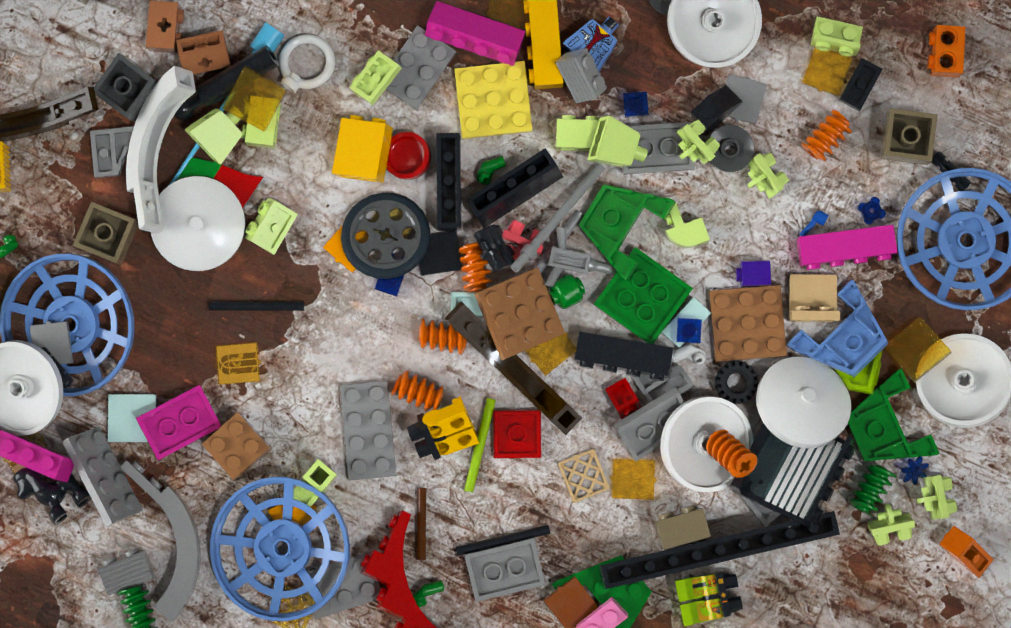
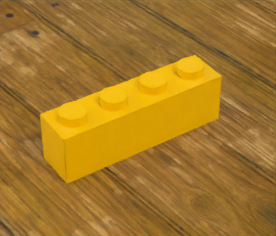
M523 0L524 14L529 13L530 21L525 23L526 37H531V46H527L528 60H533V69H529L530 83H534L535 90L563 88V77L555 63L561 57L557 0Z

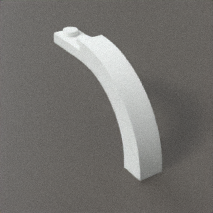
M173 66L162 76L146 98L136 119L127 154V192L134 193L139 229L156 234L164 230L157 186V163L161 143L176 111L196 92L193 72L177 66Z

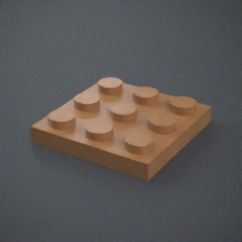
M539 268L474 294L501 360L565 334Z
M781 285L709 291L715 362L787 356Z

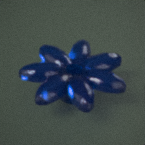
M919 456L915 462L911 458L907 460L909 467L901 469V472L906 474L903 482H908L911 479L912 483L916 485L918 478L927 477L923 470L929 464L922 463V456Z

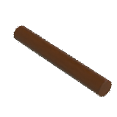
M417 488L416 560H426L427 488Z

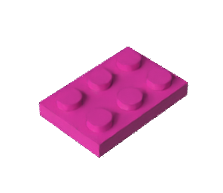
M200 385L136 418L157 460L170 455L221 427Z

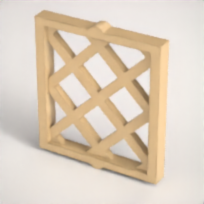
M594 449L574 455V457L558 463L573 503L610 489ZM586 454L591 455L588 463L581 461L580 457ZM593 457L598 467L591 465ZM575 461L572 469L564 466L566 462ZM578 463L586 466L583 474L575 471ZM589 467L597 470L594 479L586 475ZM563 469L571 472L568 480ZM599 473H601L604 483L597 480ZM573 474L581 476L579 484L571 482ZM584 478L593 481L590 489L581 486ZM595 483L603 486L599 491H592ZM570 485L577 487L574 495ZM580 489L588 492L584 497H577Z

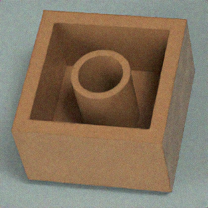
M239 412L202 443L204 448L233 480L239 479L272 449Z

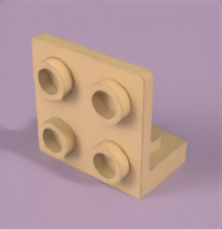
M791 274L789 276V322L840 321V311H837L836 275Z

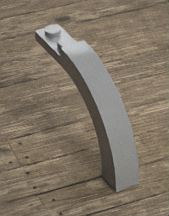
M126 460L120 468L161 506L174 530L177 546L175 571L167 590L154 605L170 622H174L188 604L198 580L201 561L198 530L188 506L172 486H167L162 491L163 485L154 477L149 479L143 473L146 469L136 460L133 463Z

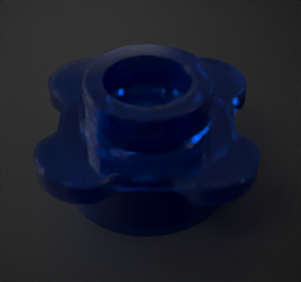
M872 197L869 202L858 205V211L861 212L864 222L868 225L878 218L883 219L886 215L877 197Z

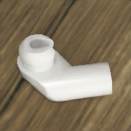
M687 344L675 350L673 360L676 363L686 358L697 365H702L706 361V355L702 349Z

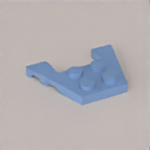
M851 280L837 296L853 312L820 345L801 329L787 343V346L795 352L856 377L888 345V341L856 283Z

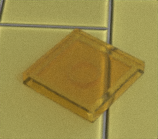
M245 66L222 109L265 132L287 89Z
M921 317L917 318L891 339L884 348L914 383L951 354V350Z

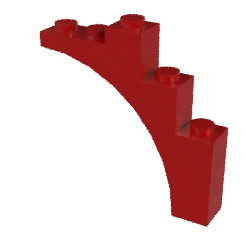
M402 510L397 515L393 514L388 524V527L391 528L388 536H383L378 547L381 549V552L373 550L369 554L366 553L360 563V566L363 567L361 574L386 585L385 588L382 587L377 595L376 601H379L377 608L402 619L401 622L398 621L394 628H437L417 606L408 586L404 571L403 547L405 532L411 514Z

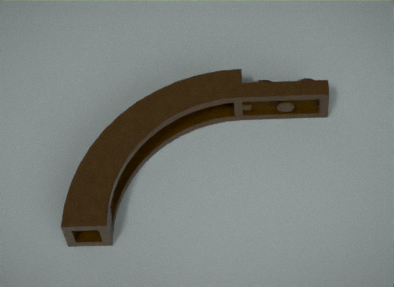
M85 87L35 107L0 114V141H11L45 133L69 125V121L98 111L94 87Z
M462 301L444 318L565 435L582 419L567 402L517 355L501 360L488 327Z

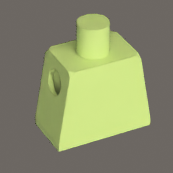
M236 106L226 114L215 108L188 126L185 131L214 162L221 164L243 134L235 125L244 115Z
M605 116L599 120L587 160L627 167L632 165L633 159L643 162L646 159L648 150L638 146L640 133L611 116Z

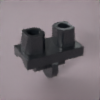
M495 224L473 234L483 251L479 254L481 259H487L493 272L512 265L515 261L511 246L506 245L502 238V229L499 225Z

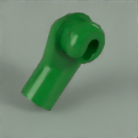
M503 156L481 163L477 172V181L480 184L488 185L491 182L494 171L506 167Z
M7 235L3 238L5 245L0 246V258L7 256L17 249L18 242H16L15 235Z
M437 580L424 584L412 594L417 606L422 607L427 604L426 596L443 592V582Z

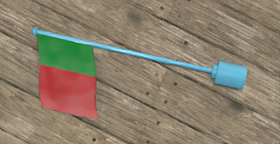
M265 23L250 45L253 49L251 53L266 45L274 53L285 35L268 23ZM236 91L227 96L219 110L224 111ZM196 143L170 184L186 177H208L223 183L232 190L239 199L242 208H244L264 177L243 174L216 162L193 158L200 147Z

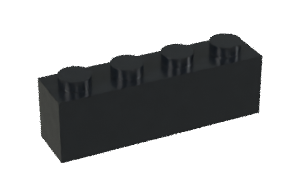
M436 133L438 231H462L460 133Z
M545 148L467 198L466 201L483 228H486L563 178V175Z
M579 331L574 360L580 363L579 367L593 369L595 365L603 367L605 372L617 373L618 369L626 371L628 376L640 377L641 374L650 375L649 379L664 381V378L670 379L675 350L672 347Z

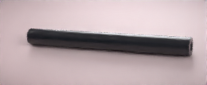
M209 301V311H304L305 309L304 301Z
M549 525L457 546V556L550 534Z

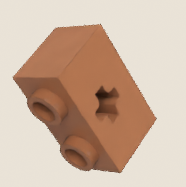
M150 0L146 48L149 51L177 53L176 40L182 39V33H179L180 24L184 23V10L181 9L178 2ZM166 22H168L171 28H167L166 32H164L161 27H164Z
M223 30L176 40L182 68L192 71L193 74L231 66Z

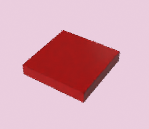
M540 410L493 411L494 458H541Z

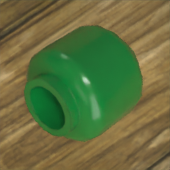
M565 275L557 279L554 287H550L551 291L549 292L553 305L557 304L561 309H567L582 301L585 288L578 277Z

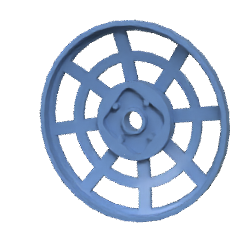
M959 168L943 172L921 185L912 194L902 210L896 235L900 263L912 284L923 295L937 304L964 311L981 310L1000 304L1011 297V288L994 298L989 284L999 279L1011 266V217L1005 208L992 198L998 185L1011 194V181L999 174L976 168ZM971 176L989 180L983 194L974 191L954 192L950 179ZM941 182L944 196L935 201L926 210L924 215L912 209L916 200L926 190ZM969 198L979 200L974 212H960L956 199ZM947 203L951 217L943 224L930 218L939 207ZM989 205L997 211L1004 222L992 226L983 217L987 206ZM908 217L919 223L917 231L918 253L906 257L903 233ZM926 227L938 233V246L927 250L924 248ZM1005 231L1008 232L1009 239L1007 254L995 249V235ZM963 234H969L972 237L973 243L970 247H965L961 244L960 238ZM942 255L945 261L949 263L945 276L941 275L929 261L930 258ZM989 258L1002 262V265L995 273L985 278L980 265ZM922 262L927 271L936 280L941 282L937 295L930 292L918 281L912 273L910 265ZM958 268L971 269L976 282L963 283L954 281ZM950 287L961 290L979 288L985 301L963 304L948 301L946 297Z
M77 254L45 256L30 263L21 270L6 291L0 314L2 343L13 340L11 332L12 312L25 315V331L30 343H32L30 326L33 325L34 317L42 319L43 324H46L47 321L52 323L66 322L69 318L75 320V329L73 331L69 329L72 353L82 351L87 364L67 366L66 363L61 364V366L66 370L64 373L78 374L90 370L94 384L80 388L63 389V396H78L91 393L102 388L120 372L128 359L133 345L135 331L134 315L126 290L108 268L91 258ZM58 261L79 262L78 275H61L54 278L49 275L44 266ZM91 265L106 274L118 290L108 296L100 285L87 278L88 266ZM36 272L43 284L34 292L29 304L24 305L14 302L22 284L31 274ZM77 282L75 296H63L57 284ZM86 285L95 290L103 300L93 306L88 300L84 299ZM49 290L55 301L48 306L47 310L36 308L42 295ZM123 299L128 317V337L117 334L118 322L114 304ZM107 308L111 319V331L100 328L98 314ZM97 337L108 340L102 353L95 358L90 346ZM114 343L125 347L123 356L117 366L103 378L99 364L108 357Z
M270 477L247 484L236 491L225 502L212 528L210 557L219 585L234 604L258 618L269 621H289L314 613L334 597L347 573L350 560V541L341 513L325 493L320 492L303 480L291 477ZM284 484V498L269 499L257 505L248 495L251 491L266 485ZM294 485L313 492L327 506L317 513L307 504L293 499ZM241 501L249 512L241 521L236 536L221 535L228 514ZM283 505L282 519L270 521L263 513V510L266 508ZM293 507L303 510L312 519L304 526L293 521ZM332 514L337 518L342 531L344 552L331 550L330 535L324 521ZM255 517L262 528L256 538L244 537L247 526ZM317 527L320 528L323 536L324 549L312 547L309 533ZM280 541H284L288 545V552L285 555L279 553L277 549ZM220 544L234 546L236 562L242 573L231 583L222 566ZM243 547L254 548L257 563L249 569L244 560ZM310 557L323 558L319 571L312 578L305 566L309 562ZM330 560L343 562L336 582L323 597L317 584L326 573ZM263 570L275 576L274 589L256 580L255 576ZM297 573L304 586L294 590L283 591L285 577ZM248 582L259 592L271 596L269 611L252 605L241 597L236 590ZM309 591L315 601V604L300 611L279 613L282 598L296 597Z

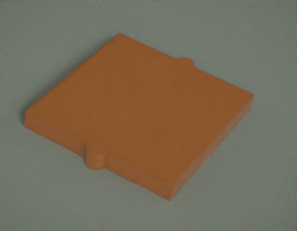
M575 576L564 585L557 586V590L544 599V602L564 628L576 627L580 621L598 608V605Z

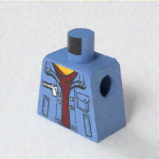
M610 16L601 25L592 19L565 40L563 48L568 52L588 48V52L594 59L596 69H599L598 73H600L617 44V39L611 34L617 29L619 24Z

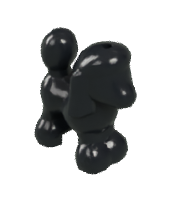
M27 467L18 470L13 476V481L18 488L17 497L19 499H27L35 495L39 503L50 508L49 519L54 525L60 524L67 518L66 511L60 504L66 493L73 494L72 499L79 508L85 506L91 500L88 491L76 482L72 473L68 482L59 480L44 482L43 474Z

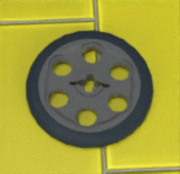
M383 192L370 195L352 207L345 217L342 226L341 242L348 261L355 269L373 278L391 279L409 273L420 264L427 253L431 232L428 219L423 210L414 201L400 194ZM394 209H399L403 212V217L398 221L390 218V213ZM369 212H378L379 219L376 222H368L366 216ZM405 229H414L416 231L415 237L410 240L403 237ZM388 230L392 238H386L383 241L379 233H386ZM362 231L368 233V240L365 243L357 242L355 239L357 233ZM403 249L405 257L402 260L393 259L392 253L394 250ZM374 250L382 254L381 259L377 262H371L368 259L369 253Z

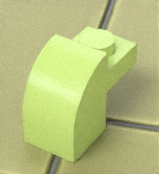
M675 203L666 218L667 225L672 224L673 227L665 232L669 241L681 248H693L708 243L710 238L703 219L699 218L684 224L677 203Z
M317 459L303 476L302 480L324 493L335 480L337 474L320 459ZM297 486L294 489L293 499L299 500L310 507L319 498L313 492Z

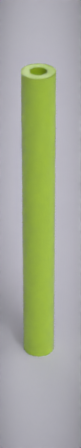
M486 399L477 435L479 444H476L474 447L464 491L472 493L474 491L496 402L494 399Z

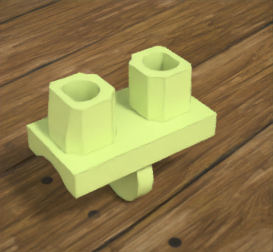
M699 120L681 127L676 132L682 139L678 144L683 150L679 157L684 159L688 156L692 162L699 159L705 164L716 157L714 153L718 150L720 144L713 137H710L705 142L700 139L699 135L706 129Z
M759 153L747 165L751 170L748 172V175L752 179L747 186L750 189L756 185L760 193L764 191L769 199L783 190V186L789 181L784 172L781 171L775 175L770 167L776 164V159L772 153L764 155Z
M941 475L923 477L925 487L921 488L923 497L917 498V503H924L925 510L930 511L931 520L949 518V514L958 510L956 501L954 499L946 500L945 491L952 490L953 487L951 477H942Z
M890 504L884 505L885 512L877 513L878 519L867 521L868 529L879 546L888 544L890 542L888 533L895 531L899 540L911 539L912 528L915 527L914 520L911 519L909 512L902 514L900 508L892 510Z

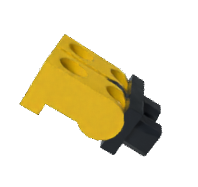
M461 396L452 399L453 404L439 410H431L425 415L424 413L417 415L418 422L407 427L412 442L425 438L414 443L419 458L432 454L434 460L441 458V455H448L479 444L476 430Z

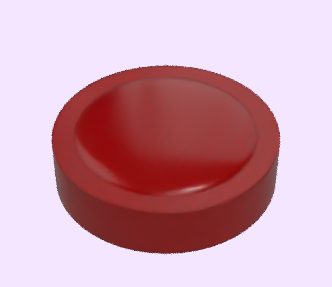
M401 132L391 138L387 170L402 180H413L422 176L431 163V149L428 143L421 136L413 132Z

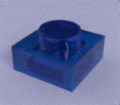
M647 91L623 93L625 118L649 115Z
M678 318L676 342L700 344L702 319Z

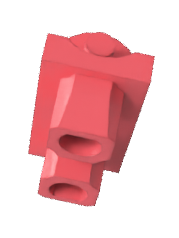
M513 220L508 230H504L502 234L503 239L518 245V247L508 245L511 246L514 252V260L520 256L521 249L526 244H530L540 232L534 229L529 240L523 238L521 234L525 225L516 220ZM543 243L536 250L539 255L543 252Z

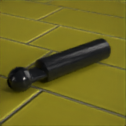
M266 45L196 87V94L189 97L180 106L174 117L178 120L190 119L194 114V110L204 104L210 107L279 66L275 54Z

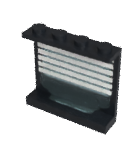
M763 423L749 449L751 453L757 456V465L747 476L742 478L734 477L731 483L732 491L811 528L814 522L818 523L823 513L821 507L824 501L829 502L834 491L832 486L835 480L839 481L841 479L846 459L850 460L854 454L853 438L848 436L844 440L837 437L834 441L821 447L800 448L787 444L777 438Z

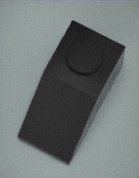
M725 85L708 95L691 111V116L695 121L699 120L705 126L706 130L704 131L710 134L743 101Z

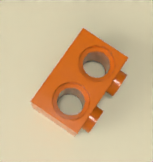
M937 25L933 31H930L929 46H932V55L928 56L927 67L931 69V76L960 77L963 74L966 27ZM941 35H949L952 43L950 45L944 44L941 40ZM940 58H947L951 63L950 68L942 67Z

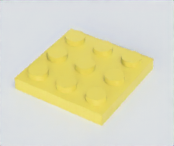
M525 61L515 62L514 66L500 63L454 69L462 140L532 132Z

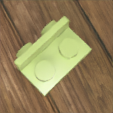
M817 16L810 46H814L820 51H836L846 57L856 56L861 46L860 39L863 27Z
M377 51L375 55L368 59L363 71L354 77L349 88L358 97H362L371 105H374L402 68L386 55Z
M268 198L260 204L257 211L259 214L255 221H251L247 226L245 239L275 255L298 214L276 200Z

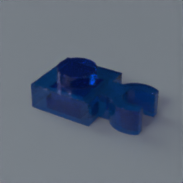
M405 274L391 279H378L375 290L398 297Z

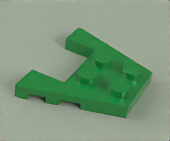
M603 184L579 226L617 270L619 275L628 281L638 262L620 252L619 248L644 208L666 220L676 201L670 198H662Z
M902 368L892 374L873 394H870L851 411L847 425L863 461L935 456L940 454L931 434L907 443L888 400L889 397L910 389Z
M621 555L552 583L553 587L557 590V586L564 585L575 576L582 586L586 585L601 604L613 597L628 613V618L615 628H631L652 593L644 581L603 589L598 566L625 560Z

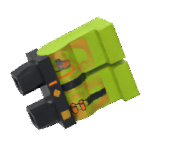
M720 572L675 580L679 602L702 598V600L679 604L684 627L731 616V613L743 609L741 596L727 597L726 589L739 587L736 574L723 575Z

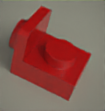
M626 378L605 389L621 420L642 408Z

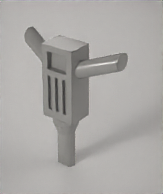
M556 227L557 248L549 247L546 266H551L553 269L545 286L554 287L563 269L583 274L592 271L616 274V269L611 264L597 262L590 258L591 255L567 250L566 229Z

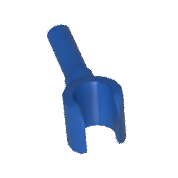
M823 211L815 212L809 224L799 235L806 236L816 223L823 226L829 215Z

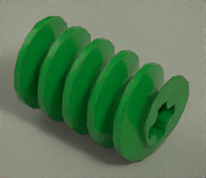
M877 464L875 466H867L871 474L864 473L862 477L866 482H858L857 484L862 491L854 490L853 494L857 499L850 498L848 500L854 508L870 517H873L870 514V510H879L874 503L883 502L879 497V493L886 495L888 493L883 486H892L888 477H897L891 471Z
M142 586L118 592V595L126 596L125 599L120 601V604L128 605L122 613L130 615L125 620V623L133 624L130 628H158L150 626L151 623L156 621V618L148 617L154 611L153 608L146 607L151 602V599L143 598L144 595L149 593L148 589H141Z

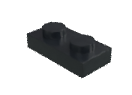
M861 58L839 101L860 111L882 68Z

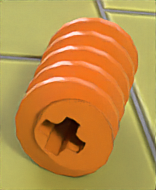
M834 109L831 111L832 116H826V123L821 122L818 125L820 130L815 129L812 132L814 137L808 136L806 138L807 144H801V147L816 160L820 159L825 162L827 159L824 153L833 154L830 146L839 147L836 141L837 138L845 141L846 138L843 132L852 133L849 121Z
M478 242L466 244L459 249V253L465 254V256L460 258V262L467 264L461 267L462 272L468 273L462 277V281L469 283L463 286V290L467 292H480L488 288L486 287L487 284L493 282L492 279L485 278V275L491 273V270L484 268L489 262L486 259H481L479 254L483 251Z
M422 318L418 338L421 348L424 349L429 343L430 349L434 350L437 344H439L441 352L448 346L449 353H453L457 347L459 355L463 354L466 349L467 340L457 330H454L451 324L445 329L443 321H440L438 327H435L434 320H431L428 326H426L425 319Z
M406 370L399 376L391 396L398 391L399 400H402L407 395L408 404L416 399L415 406L417 408L424 403V411L428 412L432 407L433 410H438L444 396V386L441 385L437 390H434L435 382H432L427 387L426 378L417 382L418 374H415L411 379L408 378L409 370Z
M718 430L709 437L706 445L708 454L730 472L732 476L742 478L755 469L757 456L751 453L744 444L740 443L727 430Z

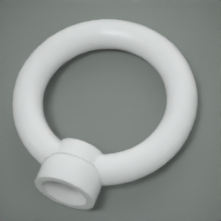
M311 34L299 35L289 40L282 48L279 56V68L283 75L280 83L292 93H296L299 88L312 89L324 84L330 78L335 68V55L331 46L324 39ZM313 44L323 51L326 65L323 72L316 78L304 80L291 72L288 59L292 50L297 46Z

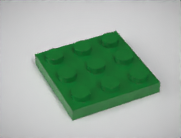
M635 247L628 257L638 262V265L629 280H624L617 272L596 300L594 306L645 343L653 344L693 288Z

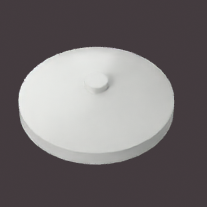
M672 0L668 10L667 25L670 38L682 56L699 66L719 68L740 61L753 49L761 32L762 14L758 0Z
M193 176L173 182L160 193L159 200L164 230L159 234L151 232V236L156 248L167 261L185 270L205 271L224 264L236 253L245 233V215L239 199L227 186L208 177Z
M955 334L945 337L926 351L918 365L916 386L921 403L935 419L949 426L971 428L986 424L996 418L1010 401L1011 363L1004 351L985 337L975 334Z
M21 340L3 342L0 344V429L16 436L36 433L53 422L61 408L63 383L60 372L52 358L40 347Z
M790 357L778 361L766 371L757 388V409L763 423L773 435L792 446L817 448L827 445L841 434L849 421L851 400L846 385L833 369L814 359Z
M700 396L682 403L669 416L661 435V455L667 471L679 484L699 492H715L731 485L734 476L708 454L706 445L709 437L714 432L725 429L738 439L740 443L744 444L746 448L750 449L753 443L752 429L748 419L736 405L722 398Z

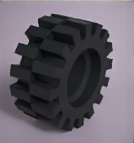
M744 361L729 362L719 369L715 377L717 394L733 404L747 402L757 392L759 384L758 374L751 365L749 366ZM734 373L743 375L746 380L745 388L740 392H734L728 387V378Z

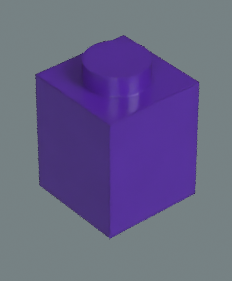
M770 261L741 262L740 267L736 268V282H740V287L770 286Z

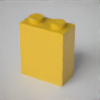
M350 115V119L341 118L332 174L340 178L384 183L393 127L386 124V120L380 118H372V121H364V117Z

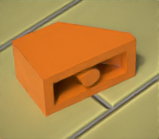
M955 526L945 534L943 540L939 543L949 555L978 578L994 560L972 537Z

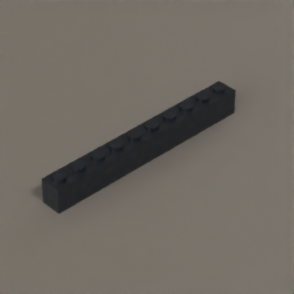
M835 511L823 513L818 523L814 522L811 528L792 520L599 565L598 570L603 589H609L840 535Z

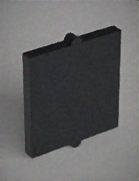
M457 231L430 235L427 253L420 262L422 276L461 270L462 263L460 262L461 256L459 253Z

